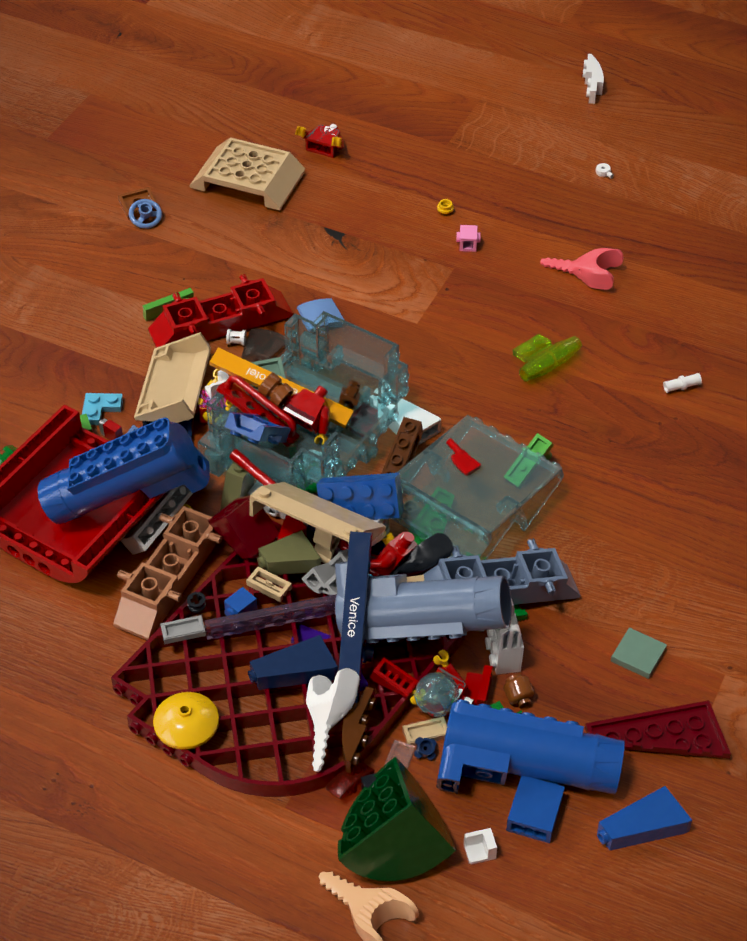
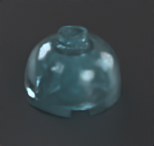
M433 672L427 674L417 683L414 697L417 705L423 712L434 714V717H441L448 714L452 703L457 702L459 699V689L451 676L442 672Z

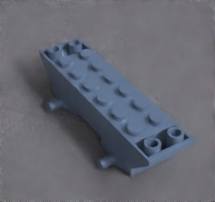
M534 538L527 541L530 549L527 551H517L515 557L480 560L479 555H461L459 547L456 545V547L453 546L452 557L439 559L438 565L423 574L425 581L461 579L476 576H506L514 605L580 598V593L569 567L559 558L556 549L539 548Z

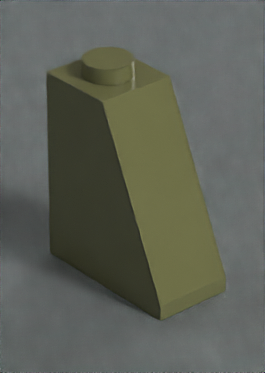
M235 462L226 471L220 510L234 499L248 496L249 490L255 484L254 477Z
M302 530L258 548L259 557L257 562L260 568H264L274 575L308 573L313 567L321 565L320 556Z

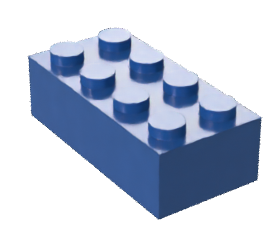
M400 473L321 478L316 484L318 497L371 520L400 518L404 512Z

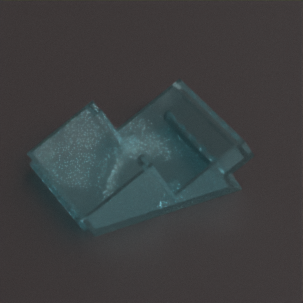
M467 415L396 472L400 473L404 512L400 518L390 519L425 540L436 533H443L449 537L453 546L456 547L457 545L459 547L461 555H479L480 560H487L514 521L519 523L521 530H526L564 478L563 470L557 462L546 460L545 456L541 453L530 451V448L525 444H518L511 436L507 434L504 436L495 427H488L479 418H472ZM452 438L462 450H465L472 458L481 463V468L470 475H464L452 462L451 456L455 453L446 444V441Z

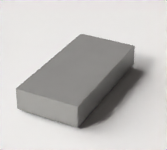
M202 615L160 624L164 644L206 636Z

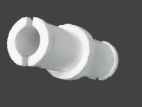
M699 373L686 377L682 375L678 379L664 381L663 387L666 393L678 389L685 390L687 387L702 384V378Z

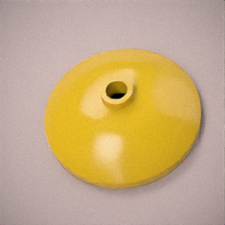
M195 692L177 693L165 699L156 709L153 718L154 730L157 737L169 747L193 749L208 742L216 733L219 725L218 710L215 704L202 694Z

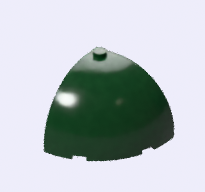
M395 756L374 775L376 780L369 788L364 787L359 793L341 827L343 832L342 839L338 840L339 861L352 872L378 881H398L421 875L437 866L443 860L448 859L456 851L449 831L435 806L412 774Z

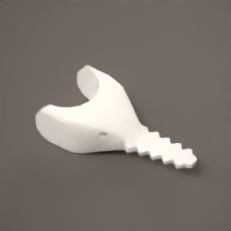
M350 668L339 670L333 684L327 677L322 675L314 676L309 681L306 704L314 723L315 744L313 748L315 752L312 765L316 772H319L324 765L323 758L326 755L325 748L327 747L326 741L329 738V730L350 711L357 696L360 678L357 672Z

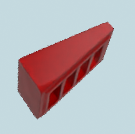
M385 657L370 676V679L406 698L419 683L418 680ZM398 678L402 680L399 684L396 683ZM407 682L409 686L405 689L403 685Z

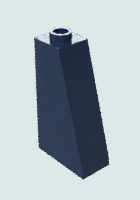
M321 635L250 661L248 676L251 683H256L258 689L263 690L309 684L310 679L317 675L325 676L332 681L335 680L338 666Z

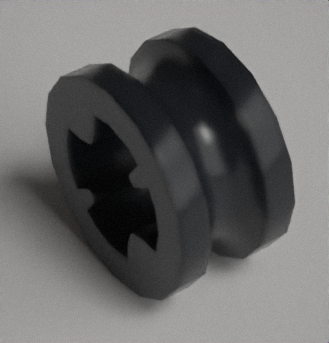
M193 592L188 596V609L191 612L199 613L206 608L204 594Z

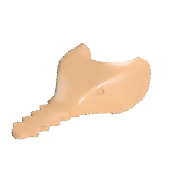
M322 872L319 874L320 885H326V890H332V895H338V900H343L344 904L349 906L355 929L363 941H383L377 933V929L390 919L401 918L414 921L419 916L416 905L408 897L395 889L361 888V886H354V883H347V879L340 880V876H333V872Z

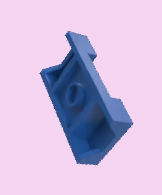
M230 412L225 427L230 429L231 434L239 437L245 435L248 437V441L256 444L266 442L267 438L269 442L277 445L279 442L286 443L291 430L290 427L279 426L262 419L258 414Z

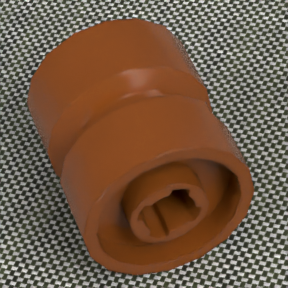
M273 372L261 383L258 392L266 398L270 397V401L280 408L285 404L287 398L293 394L294 389L287 383L282 384V379Z

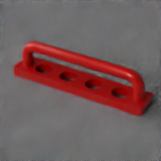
M237 375L229 376L224 383L218 386L216 391L243 413L258 414L261 417H266L274 424L290 427L291 430L286 443L281 442L285 446L289 447L298 440L300 435L296 433V423L292 417ZM232 394H236V395H238L240 398H236V397H234Z

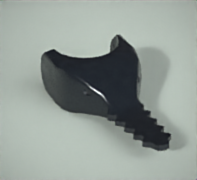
M443 533L432 535L417 545L407 559L390 575L406 574L407 577L425 574L438 565L439 559L451 556L453 549L451 540Z

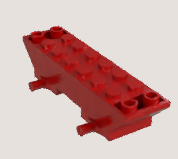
M241 274L239 278L242 283L230 287L231 292L199 301L197 296L181 299L178 292L176 294L173 293L172 297L175 301L163 305V312L150 325L148 332L156 348L200 332L208 341L225 336L227 329L232 331L247 330L293 317V312L282 292L267 285L264 278L248 280L246 274Z

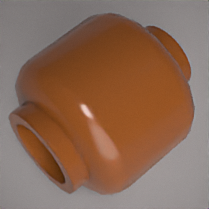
M515 674L507 678L506 684L503 687L509 703L519 705V707L530 704V699L535 694L529 678L521 674Z

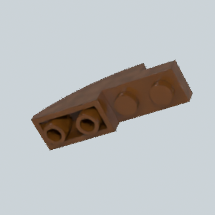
M367 686L359 702H354L343 720L342 753L345 769L348 773H351L354 766H358L361 758L360 751L362 748H366L369 741L366 726L369 719L368 713L370 710H374L377 699L374 698V689Z

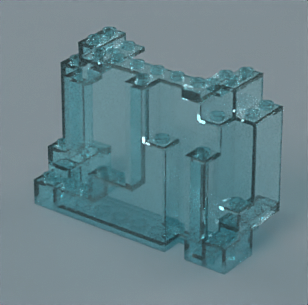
M325 311L314 322L294 314L284 324L286 351L280 357L285 378L315 392L318 386H322L328 391L325 397L339 403L342 388H347L350 379L360 383L358 391L360 398L357 406L353 408L352 417L346 428L329 421L328 432L325 434L328 440L323 445L322 438H320L319 444L314 442L315 437L319 435L318 432L314 434L296 424V433L300 436L289 447L281 442L278 445L268 441V438L266 442L256 444L248 441V437L245 435L239 437L231 434L230 429L225 427L230 412H243L234 405L228 411L225 410L224 395L217 392L206 404L209 431L198 441V450L209 460L210 473L220 477L223 472H226L234 462L229 456L235 449H238L250 459L255 466L272 480L278 483L286 482L303 490L313 483L317 484L321 478L346 476L351 469L355 468L359 460L367 464L371 458H375L377 455V440L382 433L384 434L387 431L388 426L398 418V402L402 397H406L409 391L408 365L399 361V345Z

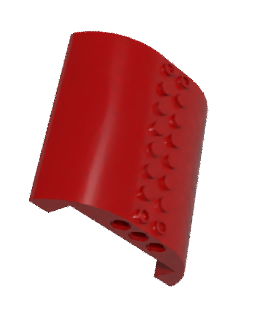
M64 404L0 465V548L16 559L56 580L67 583L81 582L167 492L150 499L142 490H139L66 523L56 524L51 521L43 511L38 498L39 482L62 469L69 468V459L108 442V440L82 428L79 411Z

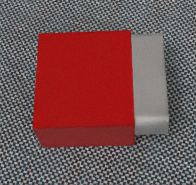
M105 418L99 421L100 433L105 438L111 441L123 436L122 427L117 423Z

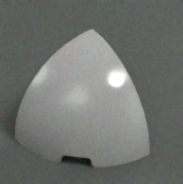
M348 549L340 551L328 563L313 567L302 578L304 583L318 594L325 593L330 596H337L335 564L348 561Z

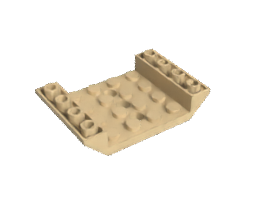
M230 137L216 147L191 182L190 188L205 191L210 183L264 196L265 207L281 210L306 169L288 151Z

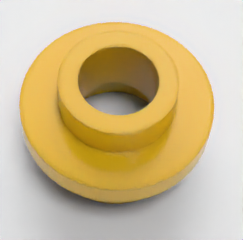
M443 199L437 205V210L442 214H449L453 212L454 205L451 200Z

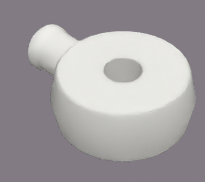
M601 163L597 165L596 174L598 176L613 178L614 174L611 173V167L608 164Z

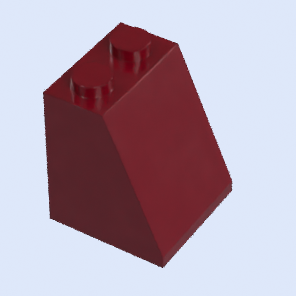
M250 496L234 499L208 520L209 524L220 536H223V539L242 559L258 557V548L275 542V538L279 535V531L264 508L253 517L249 515Z

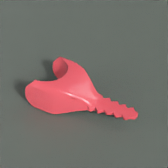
M599 248L584 254L574 261L569 259L565 261L563 259L557 260L556 258L550 259L547 257L541 259L540 264L544 267L549 266L551 269L556 268L557 270H563V272L568 271L591 288L608 290L613 286L614 278L605 269L620 266L623 263L624 255L619 249Z

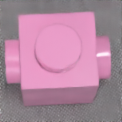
M460 225V232H457L456 242H460L459 251L476 252L477 243H480V233H477V226Z

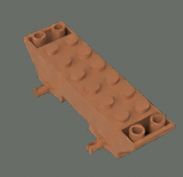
M185 506L173 517L164 513L160 515L159 521L169 525L163 533L164 539L146 563L142 562L131 574L121 569L117 574L118 578L124 579L127 582L121 590L122 597L113 626L146 640L156 632L174 604L180 602L182 593L217 543L220 544L222 542L223 536H220L208 522L212 516Z

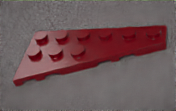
M709 700L585 723L586 733L624 740V749L727 759H730L731 756Z

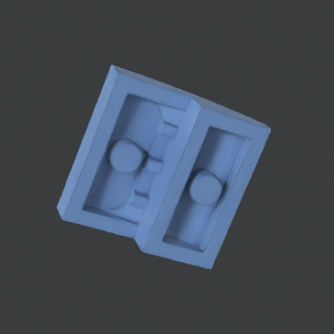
M332 298L313 300L297 306V310L309 331H325L327 326H343L345 322Z

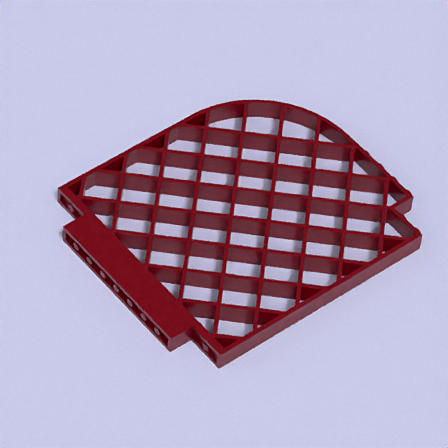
M272 520L273 524L280 532L282 525ZM307 535V539L315 549L314 537ZM339 547L334 550L333 558L342 551ZM234 550L195 591L204 594L206 599V608L199 613L216 611L217 624L204 626L206 636L164 644L160 626L111 677L113 690L117 695H123L135 705V708L127 715L128 727L132 733L140 734L149 744L157 745L168 756H174L179 759L180 763L185 767L193 768L223 787L248 795L262 797L295 796L322 789L350 774L346 772L344 760L323 772L321 770L316 772L315 775L283 781L280 756L310 751L314 754L315 752L313 748L315 744L314 726L306 704L309 684L259 690L256 683H251L250 680L230 683L228 668L249 666L252 660L299 643L297 635L299 625L307 627L327 625L330 638L323 639L328 650H330L339 671L338 653H340L341 637L335 638L333 624L337 623L335 608H329L328 594H318L305 583L292 585V589L287 591L286 596H283L281 602L286 601L287 615L258 618L256 612L252 615L253 619L245 620L240 625L236 622L221 623L220 610H225L224 600L234 593L217 595L218 586L224 581L248 579L253 571L260 567L257 561L249 562L248 558L242 559ZM282 574V579L288 581L287 574ZM248 586V592L257 598V605L279 602ZM314 597L322 598L324 610L294 614L292 600ZM186 600L165 622L189 618L191 614L197 613L191 612L188 609ZM291 630L293 644L262 648L260 634ZM249 635L256 636L257 649L226 653L224 639ZM446 635L439 639L442 650L447 651L449 658L464 642L465 635L461 638H449V635ZM428 636L415 641H407V637H405V639H399L396 642H387L385 638V640H379L377 643H369V645H374L373 658L371 663L362 664L361 673L365 679H370L373 670L380 663L377 662L375 648L404 644L407 658L390 661L419 681L413 691L417 688L424 690L438 667L442 668V665L434 663V656L438 655L441 659L442 657L439 653L414 657L411 643L426 641ZM220 640L221 654L189 658L187 644ZM183 645L185 659L152 662V655L159 648ZM224 669L225 684L193 688L192 673ZM423 671V673L418 677L417 672ZM187 674L188 689L156 694L154 679ZM149 680L151 694L146 695L128 684V682ZM375 682L377 694H374V698L377 701L374 710L381 709L383 721L378 726L367 728L369 741L366 748H362L360 751L361 758L358 766L374 751L411 706L410 699L414 696L413 691L407 698L394 691L384 693L383 686ZM296 689L302 690L304 704L272 709L270 693ZM181 692L199 693L208 697L211 701L228 699L230 715L219 716V725L216 733L232 730L234 747L201 752L199 746L196 747L195 754L187 749L172 748L164 744L157 737L154 727L149 726L142 719L150 710H153L154 718L156 709L165 699ZM265 694L267 710L234 714L233 698ZM393 707V709L388 713L387 708ZM307 720L309 736L277 741L274 724ZM270 726L272 742L239 746L238 729ZM342 731L328 733L329 738L326 741L327 747L325 749L342 747ZM269 757L275 758L278 781H259L243 778L242 761ZM236 762L238 776L216 768L215 765Z

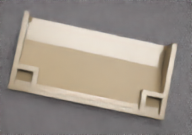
M201 332L154 348L134 415L135 420L156 421L165 417L171 422L179 423L194 418L211 352V347Z
M286 482L263 485L250 495L249 515L252 517L263 507L268 506L343 539L348 543L350 531L373 533V542L386 529V526Z

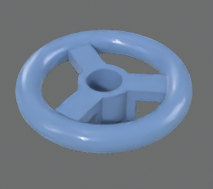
M141 199L131 205L129 218L135 226L148 229L160 222L162 210L156 202L149 199ZM136 207L139 208L140 217L138 220H136L134 217V210ZM149 217H156L151 223H143Z

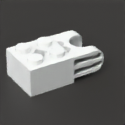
M512 598L510 627L508 629L487 630L488 637H485L486 649L491 652L489 655L490 665L495 668L496 675L521 672L524 645L516 614L514 613Z

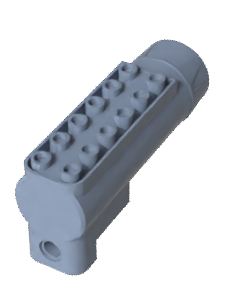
M347 561L335 564L337 585L335 615L337 627L341 635ZM406 574L369 576L364 641L366 640V643H377L379 640H385L386 638L387 642H396L399 639H405V637H407V641H415L428 636V640L441 639V637L449 635V638H461L463 635H467L468 631L481 632L492 629H508L512 617V602L506 576H476L461 579L407 582Z

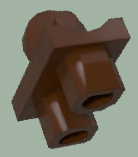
M350 379L347 388L343 387L341 390L339 404L353 410L360 398L358 391L361 384Z

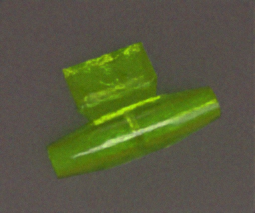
M537 334L513 349V356L527 362L519 369L520 377L527 382L549 373L568 361L581 349L582 344L578 337L572 336L552 345L551 340Z

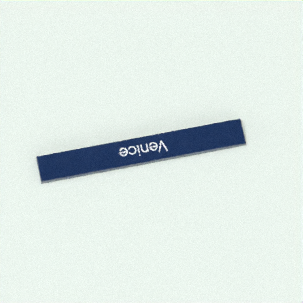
M350 531L339 670L350 668L359 675L360 682L355 702L358 703L373 533Z

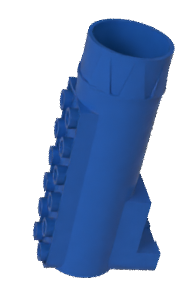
M164 417L69 459V468L62 469L39 482L38 498L48 518L56 524H63L139 490H142L150 499L183 484L192 493L197 492L209 483L210 463L194 446L185 428Z
M457 700V702L451 705L436 787L443 791L458 794L461 777L505 785L507 773L574 786L586 789L587 791L592 790L616 794L622 769L625 742L624 740L609 738L599 734L583 733L584 726L579 725L575 721H566L565 723L557 721L554 717L540 718L535 717L534 714L529 712L519 714L514 713L513 710L508 708L498 710L493 709L487 704L473 705L466 700Z

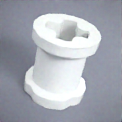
M227 329V345L231 343L242 344V346L246 345V330L232 331Z

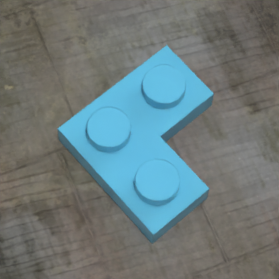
M86 393L82 414H87L90 425H99L102 412H121L123 394Z

